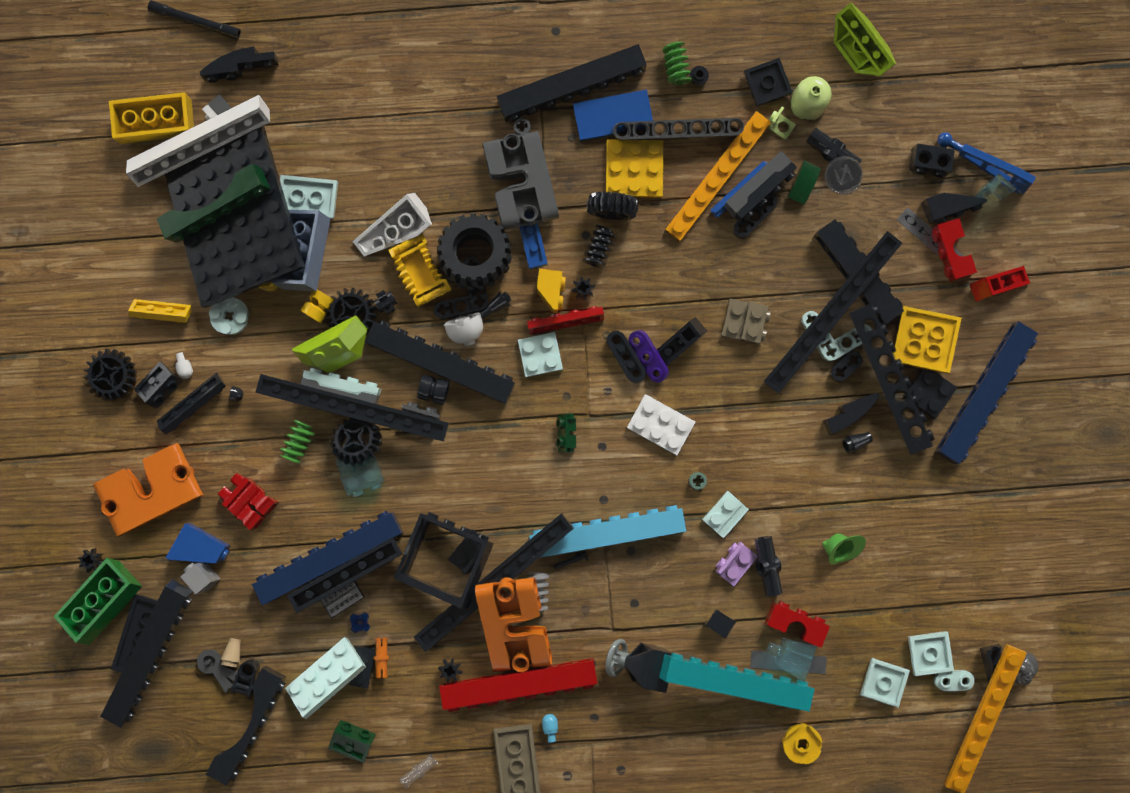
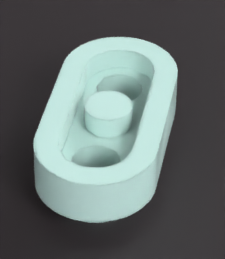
M966 670L936 673L933 679L935 686L942 691H966L974 685L973 675ZM966 677L967 683L963 684L962 679ZM947 678L948 683L944 685L943 679Z

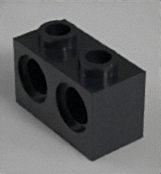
M917 143L912 148L909 170L915 171L919 175L930 173L934 177L943 178L952 172L955 149ZM919 157H923L926 160V164H922L919 161ZM938 159L944 162V167L939 166Z

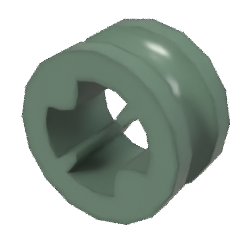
M696 472L689 477V485L693 489H702L707 483V478L703 473ZM697 475L701 476L700 479H703V483H699V486H695L696 483H693V479Z

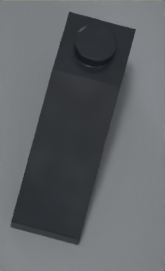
M695 317L663 343L657 351L667 366L708 331Z

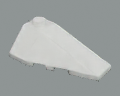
M415 193L406 194L360 234L353 243L363 256H367L417 237L432 225L427 208Z

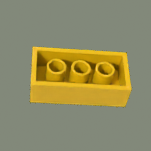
M185 92L109 101L112 139L119 144L171 139L194 127L192 100Z

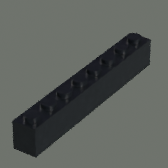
M637 44L497 95V101L505 122H514L520 116L536 114L542 108L550 109L556 103L561 101L563 103L569 102L578 95L586 96L594 89H605L611 83L625 81L627 77H638L646 71L647 64L641 48Z
M382 320L379 323L373 322L365 340V343L507 405L515 386L512 377L506 374L499 376L495 374L496 370L487 366L483 369L477 366L478 362L469 358L467 361L460 359L461 355L453 351L446 353L442 351L443 347L435 343L430 346L425 343V339L415 335L414 338L407 336L408 332L403 329L397 328V331L391 329V325Z
M174 580L165 585L100 716L101 718L120 728L126 722L130 723L135 716V707H138L143 700V696H141L143 691H146L152 682L149 680L151 675H154L160 666L158 664L159 659H162L168 650L166 648L167 643H170L176 634L174 631L175 627L179 626L184 618V615H182L184 609L187 610L193 600L190 598L193 590Z

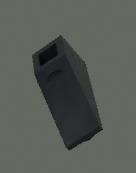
M944 192L925 199L921 204L928 223L935 222L937 225L947 221V217L953 216L957 218L965 215L964 211L971 209V212L980 210L983 208L982 205L988 202L986 198Z

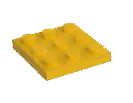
M607 139L606 192L624 193L636 198H662L663 140Z
M903 306L904 312L901 314L895 342L896 352H894L896 359L900 358L903 365L950 374L962 318Z

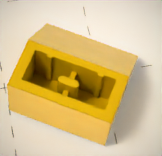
M539 269L537 293L552 313L558 314V310H562L563 296H560V293L565 291L566 277H562V271Z

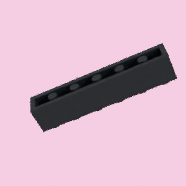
M834 219L819 230L814 237L847 280L866 255L858 250L856 241L846 234L844 225ZM878 272L859 297L865 305L870 303L873 306L877 305L881 314L878 318L881 324L885 323L886 325L904 312L901 301L898 298H894L891 294L890 286L882 282Z
M392 537L287 595L295 612L300 613L399 558L403 553L395 538Z

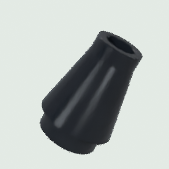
M869 432L846 436L842 440L843 447L848 454H855L873 442Z

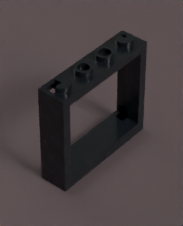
M428 512V515L420 513L394 579L458 608L468 609L475 592V586L479 582L494 543L488 541L489 537L478 533L477 536L471 534L472 530L464 526H461V529L455 527V522L445 519L443 522L434 513ZM430 523L482 545L462 597L409 574Z

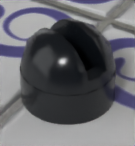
M231 386L229 401H241L244 395L243 390L239 387Z

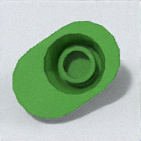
M837 533L824 541L822 545L829 556V563L834 565L857 557L864 550L866 540L861 535L847 537Z

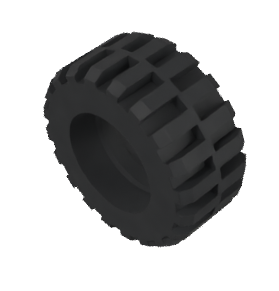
M476 213L470 214V217L466 218L465 215L459 216L460 220L455 221L453 219L449 222L450 227H445L442 230L443 236H439L437 254L442 271L448 277V280L451 283H456L459 288L463 289L466 286L470 291H474L476 287L479 288V291L485 290L484 286L487 285L491 288L495 285L494 281L498 280L500 282L504 278L503 273H507L512 257L508 234L505 233V229L501 224L497 225L495 219L490 218L488 220L487 215L481 214L480 217H476ZM471 239H481L492 246L493 252L491 257L485 263L478 266L465 265L457 258L459 247Z

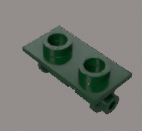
M558 414L556 420V427L558 429L556 446L558 452H574V448H576V435H570V431H576V418L574 414Z

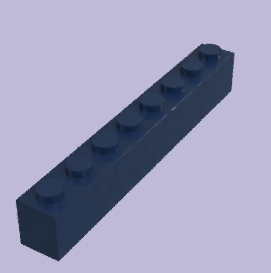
M1019 321L1011 324L936 448L935 453L953 464H960V462L963 463L968 456L967 451L970 446L977 442V434L980 429L983 430L988 423L986 419L989 414L996 410L998 407L997 401L1006 394L1008 390L1006 386L1009 381H1013L1016 377L1018 366L1022 365L1027 359V351L1036 344L1037 339L1035 338L1038 335L1036 331Z
M388 511L377 515V520L373 522L367 520L360 524V529L354 531L352 528L342 533L343 538L339 540L333 538L325 542V547L319 549L317 546L309 550L308 556L302 558L300 555L290 560L292 564L287 567L283 564L273 569V574L267 576L265 573L257 577V582L252 584L261 604L265 605L356 558L384 541L404 533L394 512L388 513Z

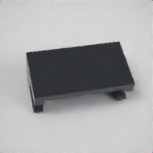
M1000 644L980 648L988 684L1002 654Z

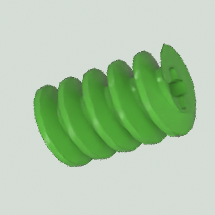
M684 42L670 43L662 50L665 54L666 74L669 76L667 80L674 85L686 84L692 81V78L686 77L691 73L689 70H685V68L689 67V63H683V61L688 59V56L682 55L687 52L686 48H681V46L686 44Z
M294 420L293 422L297 427H290L294 434H287L291 440L283 442L287 448H280L284 453L280 456L300 464L301 460L298 456L303 457L305 455L301 449H308V446L305 444V442L311 443L308 435L314 436L315 433L311 430L313 427Z

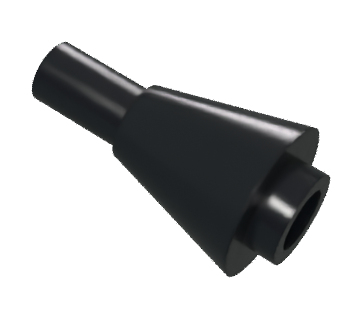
M499 291L488 304V307L479 312L481 318L484 319L492 312L510 307L512 299L506 291L504 293Z

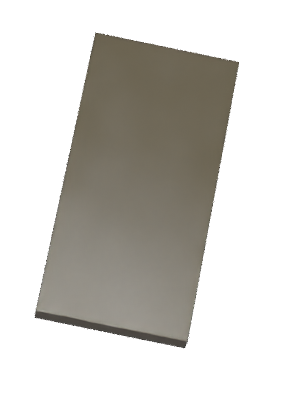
M532 723L494 728L501 793H541Z

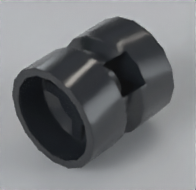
M423 375L419 384L417 399L425 401L432 399L433 403L444 405L450 381L443 379L435 381L434 377Z

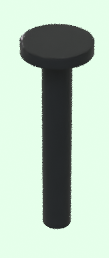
M583 550L582 555L554 565V568L556 570L582 559L589 561L587 553Z

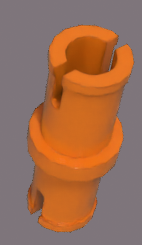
M375 638V678H381V669L382 677L387 678V660H389V655H387L388 638H382V646L381 638Z

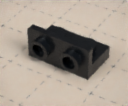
M160 361L134 390L145 403L157 409L177 389L182 380Z
M471 529V530H472V533H471V534H474V535L477 536L478 533H477L476 531H474L473 529ZM464 538L448 560L458 567L463 574L471 573L482 545Z

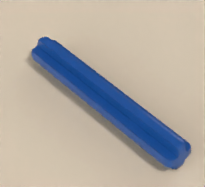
M761 162L710 210L711 213L717 218L726 211L724 208L726 201L758 173L767 162Z

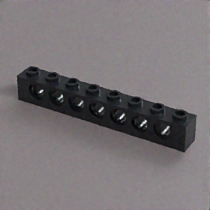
M870 303L851 311L849 315L910 455L933 447L934 435L931 429L927 430L924 424L927 423L924 412H919L917 405H920L916 394H911L909 389L912 387L908 376L904 377L901 371L904 369L900 358L896 359L894 352H896L893 341L889 342L886 335L889 332L885 323L881 324L878 318L881 314L877 305L873 306ZM873 320L875 328L872 330L866 329L865 321ZM876 337L881 338L883 345L875 347L872 344V340ZM883 355L889 356L891 359L890 364L883 365L880 362V357ZM890 373H895L899 379L893 383L888 380L887 376ZM903 391L906 393V398L898 400L895 397V393ZM908 408L914 412V415L909 418L903 415V411ZM918 426L922 432L919 435H914L910 429Z

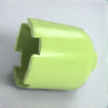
M817 76L807 77L802 80L793 91L790 99V107L794 115L802 120H815L822 116L831 100V87L827 81Z

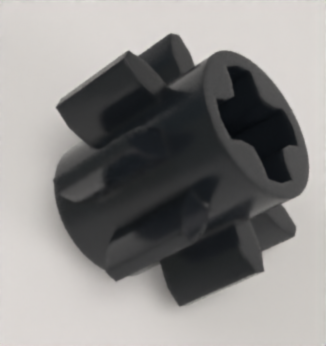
M581 276L579 282L573 281L576 288H573L571 291L577 293L576 299L583 297L584 301H586V296L593 297V293L590 290L594 289L595 285L590 286V278L586 281ZM581 285H584L585 288H588L586 289V293H582V290H578L581 288Z
M382 290L376 294L378 299L374 300L381 313L386 311L387 314H390L396 310L394 305L398 303L391 291L386 293Z
M97 548L91 549L90 552L89 550H83L84 555L78 557L81 562L79 568H86V572H91L92 568L95 571L103 562L101 557L103 553H96Z
M454 657L450 662L444 659L443 663L445 666L438 667L439 670H442L440 678H447V683L452 678L457 681L458 677L456 674H462L463 672L458 670L461 662L456 664ZM449 666H453L452 669L455 670L452 674H448V670H446Z

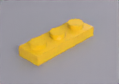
M134 299L128 310L129 317L186 323L192 312L191 305Z

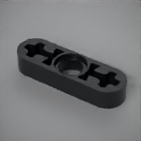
M773 194L767 197L768 200H772V206L768 205L764 212L759 207L753 210L760 214L758 221H753L749 218L747 221L743 219L740 223L738 221L735 223L733 234L737 238H746L775 209L777 198ZM748 222L749 225L745 229L746 233H739L738 226L743 227Z

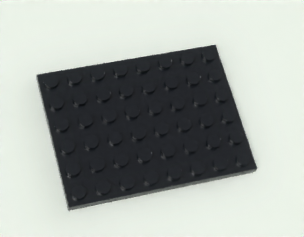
M264 125L165 174L174 210L193 211L210 205L226 191L235 173L250 164L262 168L270 187L262 196L252 198L246 205L238 206L230 214L222 215L214 223L201 227L200 231L187 235L183 240L200 304L203 308L210 307L305 268Z

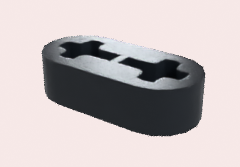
M856 351L846 354L831 368L830 377L836 382L847 379L861 366L863 362L861 354ZM850 356L857 357V364L853 363L850 366L847 365V363L851 360ZM844 367L843 377H836L835 374L837 372L835 369L840 370Z

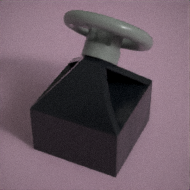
M617 639L608 651L605 664L606 672L610 677H616L624 668L627 670L631 680L642 688L666 693L669 682L660 679L659 675L664 654L671 656L672 652L660 646L640 642L629 654L625 640Z

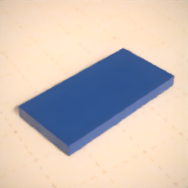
M647 89L573 103L580 142L612 136V127L619 122L653 121ZM620 125L617 127L616 132L617 134L626 133V129ZM638 125L635 131L644 130V127Z

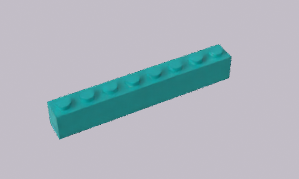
M672 653L671 656L664 654L659 678L665 682L810 712L815 688L808 686L809 682L797 679V682H792L789 677L779 676V679L773 678V674L762 672L759 675L755 674V670L744 668V671L737 670V666L726 664V667H722L720 663L708 660V663L701 662L702 659L690 656L689 660L684 659V655Z

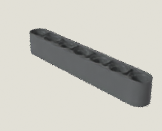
M739 118L619 122L612 127V135L620 140L733 136L743 132L744 123ZM733 121L738 124V129L735 132H732L730 129V124ZM714 122L719 124V130L716 133L711 130V125ZM676 123L682 126L680 134H676L673 131ZM694 123H698L701 126V130L697 134L692 130ZM657 124L663 126V132L660 135H657L654 131ZM620 125L626 129V133L623 136H619L616 132L617 127ZM638 125H642L645 129L644 134L641 136L637 135L635 131Z

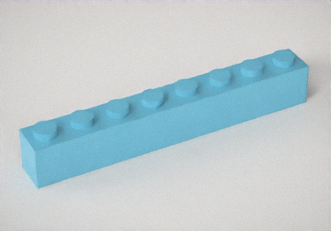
M677 505L665 507L666 511L658 512L657 508L646 510L647 514L639 515V512L629 513L628 518L621 519L620 515L609 517V521L601 522V519L590 520L589 525H582V522L573 523L571 525L574 529L541 557L686 532L682 508L677 509ZM542 529L534 530L533 535H529V538L531 539Z

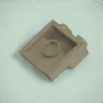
M730 298L721 336L756 345L760 344L761 340L764 341L767 330L764 329V324L769 322L771 311H768L769 306Z

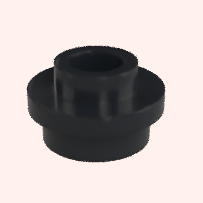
M703 66L694 67L690 73V78H692V82L696 85H703L709 77L708 70ZM701 72L703 76L699 78L696 76V73Z

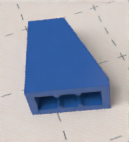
M185 523L166 558L168 560L219 563L225 561L228 557L230 545L191 523Z

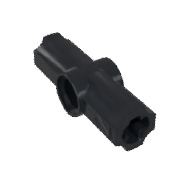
M815 128L806 140L809 145L821 152L822 157L830 163L841 157L852 158L858 164L862 161V159L846 149V145L842 141L829 137L818 128Z
M772 536L758 537L754 539L758 556L756 570L762 577L765 596L781 595L783 592L779 572L782 567L779 558L775 555Z

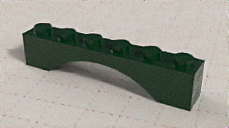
M250 164L235 173L226 191L210 205L193 211L170 210L156 219L164 239L180 242L187 235L200 231L201 227L214 223L222 215L230 214L238 206L246 205L252 198L262 196L270 187L262 168Z

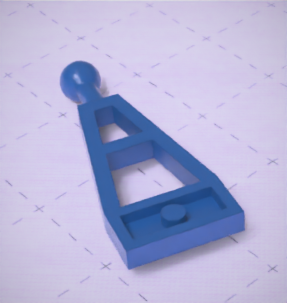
M941 133L937 138L939 146L943 148L951 147L960 152L959 155L1008 185L1015 193L1024 194L1036 179L1035 176L1019 167L965 144L963 146L954 141L950 133Z

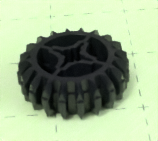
M594 192L589 195L587 200V212L592 216L605 219L631 220L636 217L638 212V200L624 193Z
M344 288L343 295L340 291H337L338 298L331 296L334 302L333 304L330 303L331 309L325 310L327 314H331L325 317L326 321H332L328 324L329 328L351 318L347 316L349 314L348 308L353 312L355 311L353 314L358 318L363 310L366 309V316L362 323L367 328V331H370L371 328L368 325L369 323L372 325L374 322L371 318H377V314L371 312L377 310L376 306H371L374 300H368L369 295L367 293L363 295V291L360 289L356 294L355 288H352L349 293L348 289ZM357 299L362 301L363 303L361 305L357 304L355 306H350L347 300ZM342 303L343 312L337 318V310Z
M105 349L104 353L98 351V357L92 355L93 362H86L90 366L89 369H83L84 372L88 373L83 378L89 380L85 384L86 387H91L89 392L96 393L95 397L97 398L102 397L103 400L110 398L112 401H115L116 397L123 398V393L129 394L127 388H134L131 381L137 380V378L132 377L133 374L137 373V370H132L135 363H129L131 357H125L124 352L121 351L119 353L116 349H113L112 352L110 349ZM108 360H117L121 367L113 368ZM121 375H123V379H122V381H121V383H120V381H119V380H120V377H121ZM107 382L113 389L105 390L99 383Z
M343 418L344 423L342 425L337 423L338 430L332 429L334 436H330L332 453L345 465L350 463L354 467L356 463L362 466L363 461L369 463L370 457H376L374 452H380L378 447L382 445L380 428L374 423L350 418L347 421ZM370 434L369 442L367 445H365L366 440L368 439V435ZM347 436V440H346V442L344 443V447H343V441H344L345 437Z

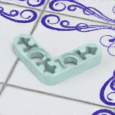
M808 311L802 316L801 323L805 330L811 324L806 322L808 319L807 315L816 318L818 316L816 312ZM864 324L866 329L872 330L869 325ZM856 328L835 340L828 333L825 340L817 346V350L824 360L833 361L861 345L862 342L860 338L855 339L854 336L858 333ZM845 337L849 338L852 342L849 348H845L842 345V339ZM829 341L830 344H828L827 346L830 350L834 349V357H832L831 355L827 356L826 353L828 352V349L826 348V346L822 348L820 345H823Z

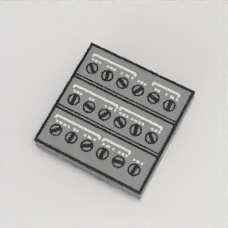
M354 582L323 599L321 603L332 619L365 598L358 584Z

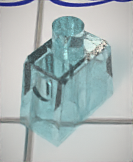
M783 638L780 646L770 642L767 654L776 657L774 664L777 667L805 682L817 646L808 642Z

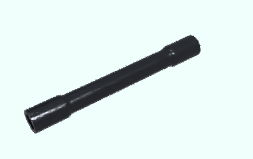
M150 0L147 9L150 12L212 30L236 40L240 37L241 29L174 9Z

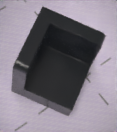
M716 609L710 619L705 621L704 624L726 638L736 622Z

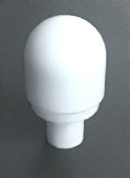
M183 352L175 354L178 361L175 363L178 376L182 379L190 378L193 374L191 363L189 360H185Z

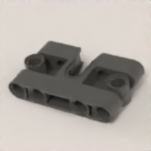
M535 131L518 136L516 134H508L504 139L482 142L490 180L525 179L524 183L509 186L495 193V201L503 228L508 230L522 226L528 227L534 226L536 223L559 219L539 132ZM509 143H515L517 146L514 148H510L507 145ZM526 213H532L534 217L532 219H526L524 215Z

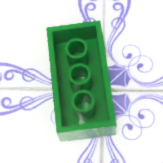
M106 558L53 617L76 643L90 645L143 586L120 561Z

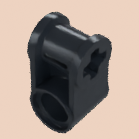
M249 659L239 666L231 688V694L237 693L246 696L247 699H251L254 693L252 686L260 671V664L257 660ZM246 665H249V666L252 667V669H253V673H252V674H250V673H248V672L246 671V669H245V666H246Z

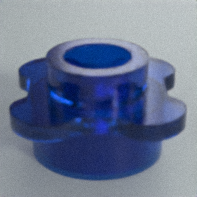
M363 612L360 615L352 614L350 616L352 632L357 633L362 630L367 632L370 629L368 613Z

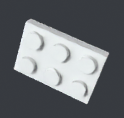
M645 394L627 428L667 451L678 455L695 421Z

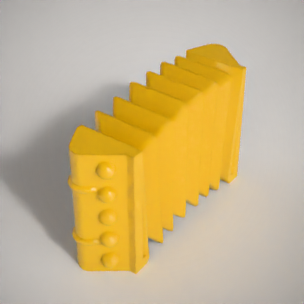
M423 233L388 250L395 261L394 265L397 267V273H400L399 279L403 280L402 284L406 286L405 290L410 291L409 295L413 297L417 307L451 291L447 280L442 279L444 277L443 274H439L440 271L433 264L431 251L427 249L429 245Z

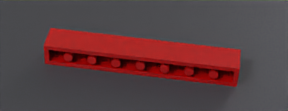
M589 658L530 668L525 672L513 671L442 683L439 689L443 710L448 709V712H455L460 710L459 707L467 706V709L479 707V704L482 703L490 706L498 704L500 700L514 702L517 701V697L525 696V699L537 697L536 694L544 693V696L556 694L558 690L572 692L575 691L576 687L590 689L594 687V684H598L594 659Z

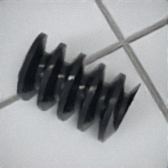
M597 224L596 228L598 230L593 231L596 237L590 238L593 244H588L587 246L590 251H585L584 253L587 258H582L584 263L594 267L606 265L602 259H608L609 257L604 253L611 252V249L607 247L608 245H614L610 238H617V235L612 230Z

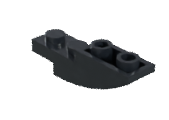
M254 46L243 48L215 59L200 71V76L209 83L218 82L219 79L236 80L237 77H242V69L252 71L257 67L269 69L273 68L274 65H279L278 57L274 51L259 53Z

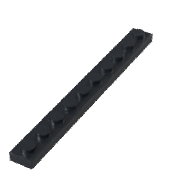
M888 231L882 236L763 381L779 394L902 245L899 239Z
M260 374L255 392L443 442L445 441L449 426L448 422Z
M561 513L478 582V584L500 582L503 578H516L570 533L574 527ZM475 592L468 609H461L451 605L414 636L425 652L478 609Z

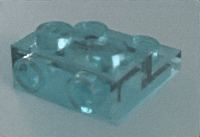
M370 457L369 463L363 461L362 466L356 463L354 467L350 463L345 465L342 461L335 460L347 496L352 495L355 498L363 495V490L370 488L372 491L382 487L381 483L385 482L376 457Z

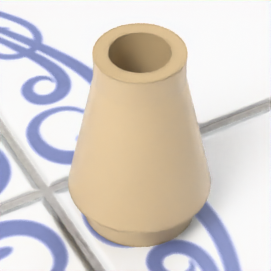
M229 638V642L221 657V665L237 667V664L240 663V639Z

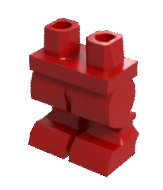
M236 473L230 480L236 486L233 492L224 487L220 490L218 496L224 501L222 505L235 515L238 520H241L245 527L249 530H255L266 518L265 515H269L279 501L273 497L266 496L264 489L251 478H246ZM252 505L255 506L257 511H254L252 509Z

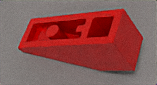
M1021 266L985 277L969 285L977 302L1030 284L1025 267Z

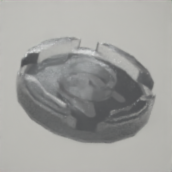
M842 156L835 158L826 167L824 176L826 185L831 191L842 195L854 192L859 188L863 179L862 166L852 157Z

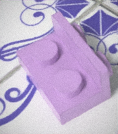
M734 542L728 549V556L725 559L722 557L715 566L717 567L715 572L732 586L736 585L758 557L742 542L737 544Z

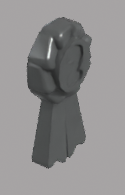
M214 649L202 651L197 658L198 668L206 674L213 673L223 690L227 692L233 685L229 679L234 681L238 671L221 665V655Z

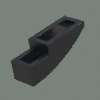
M874 393L839 406L841 414L823 420L828 435L848 427L862 417L876 402L879 393Z

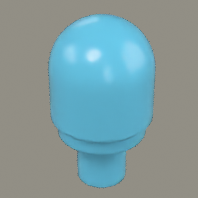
M547 714L542 719L544 734H547L548 742H556L555 733L558 732L557 718L553 714Z

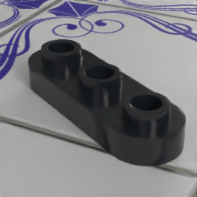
M612 331L607 336L608 347L628 380L633 383L641 382L646 374L645 368L625 335L620 331ZM613 338H618L620 340L619 344H614ZM628 354L629 360H623L622 355ZM637 370L639 376L634 377L632 371Z

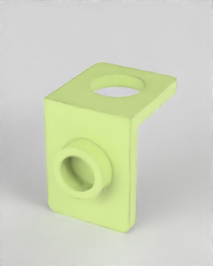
M781 107L778 112L774 111L769 118L771 123L768 129L786 140L796 124L781 115L784 107ZM785 122L788 125V131L780 132L778 124Z

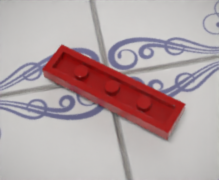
M592 306L587 308V310H572L568 314L563 315L552 314L550 317L543 319L536 317L531 319V321H527L529 334L533 335L604 321L603 307Z

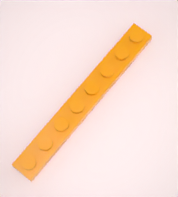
M757 111L744 126L743 132L737 135L665 229L667 233L679 242L683 239L769 127L771 122Z
M1008 644L1005 645L945 781L947 788L960 793L966 792L1027 653Z

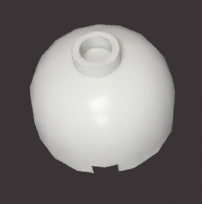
M471 313L467 317L462 318L460 316L447 321L444 327L448 337L453 342L458 344L464 343V346L475 344V339L481 336L483 321L480 313Z

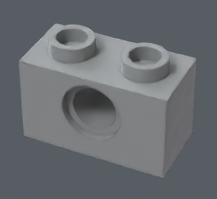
M205 562L191 563L183 570L185 573L181 576L195 595L208 591L221 579L210 565Z

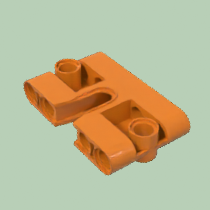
M179 443L166 447L143 459L146 478L151 486V493L149 495L145 493L142 484L130 469H122L93 484L102 504L101 510L107 515L117 537L123 536L203 496L194 477V469L188 464ZM182 468H185L187 472L184 478L180 476ZM113 502L116 504L114 512L110 510V505Z
M535 577L516 580L503 578L500 582L476 585V600L493 671L514 669L517 672H525L530 666L552 665V653L545 626L524 625L515 627L511 625L540 616L539 610L542 609ZM503 588H507L510 591L506 592L503 590Z

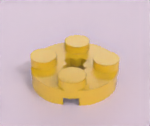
M805 723L791 726L782 738L785 754L795 763L810 764L821 754L822 738L812 726ZM800 739L807 740V742L805 743V745L807 746L806 748H798L797 745L799 744L798 741Z

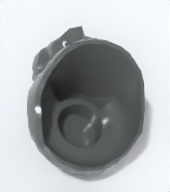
M1025 651L1027 653L1014 682L1028 685L1038 672V660L1032 653Z

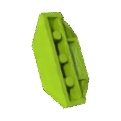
M850 3L835 15L834 44L855 73L882 76L896 64L889 46L870 20L856 6Z
M355 315L292 348V351L303 364L332 373L361 358L367 328Z

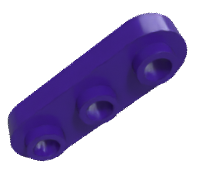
M643 330L632 332L629 335L628 342L645 368L649 378L656 383L667 379L669 370L647 333ZM636 337L640 341L639 344L635 342ZM645 354L649 355V360L645 358ZM655 370L659 371V376L655 375Z

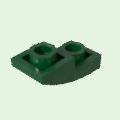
M804 160L787 196L805 205L821 168Z

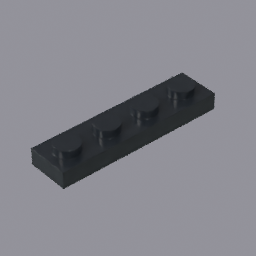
M216 372L158 419L157 423L160 430L167 435L175 430L185 419L190 418L196 410L206 405L212 397L219 394L226 387L221 376Z

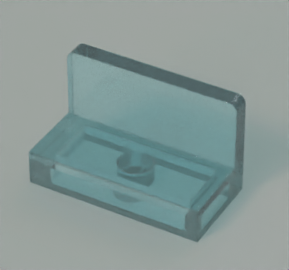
M997 174L985 183L975 197L985 198L993 192L1002 200L1013 193L1016 188L1003 176Z

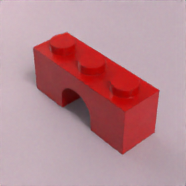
M960 219L938 224L932 228V238L938 244V256L943 260L945 266L944 274L949 278V281L952 282L977 273L972 255L959 256L953 248L955 241L965 237Z
M779 601L778 604L772 603L764 624L786 633L789 624L798 621L803 627L800 639L822 648L830 628L829 625L825 624V619L815 616L814 619L807 616L808 612L799 608L796 611L789 609L790 605Z

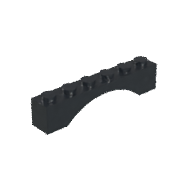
M268 666L261 669L252 686L254 710L248 729L234 746L214 757L205 775L224 785L236 780L240 772L237 769L240 763L244 764L248 758L249 753L247 750L250 745L253 746L257 741L258 735L256 733L267 722L268 718L265 716L276 705L277 700H275V697L278 693L281 694L285 688L286 683L284 680L287 676Z

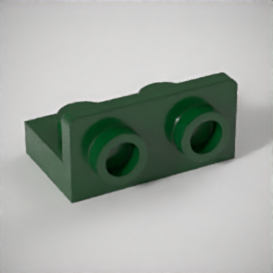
M340 720L334 730L328 749L365 763L376 734Z

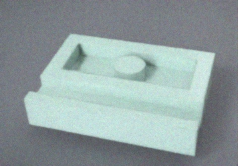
M726 491L702 520L724 538L749 509L729 491Z

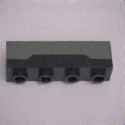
M780 151L726 201L724 208L739 223L743 219L747 221L754 214L753 210L757 206L761 208L768 201L767 197L771 193L775 195L782 188L780 185L784 181L788 183L796 175L794 172L797 166Z

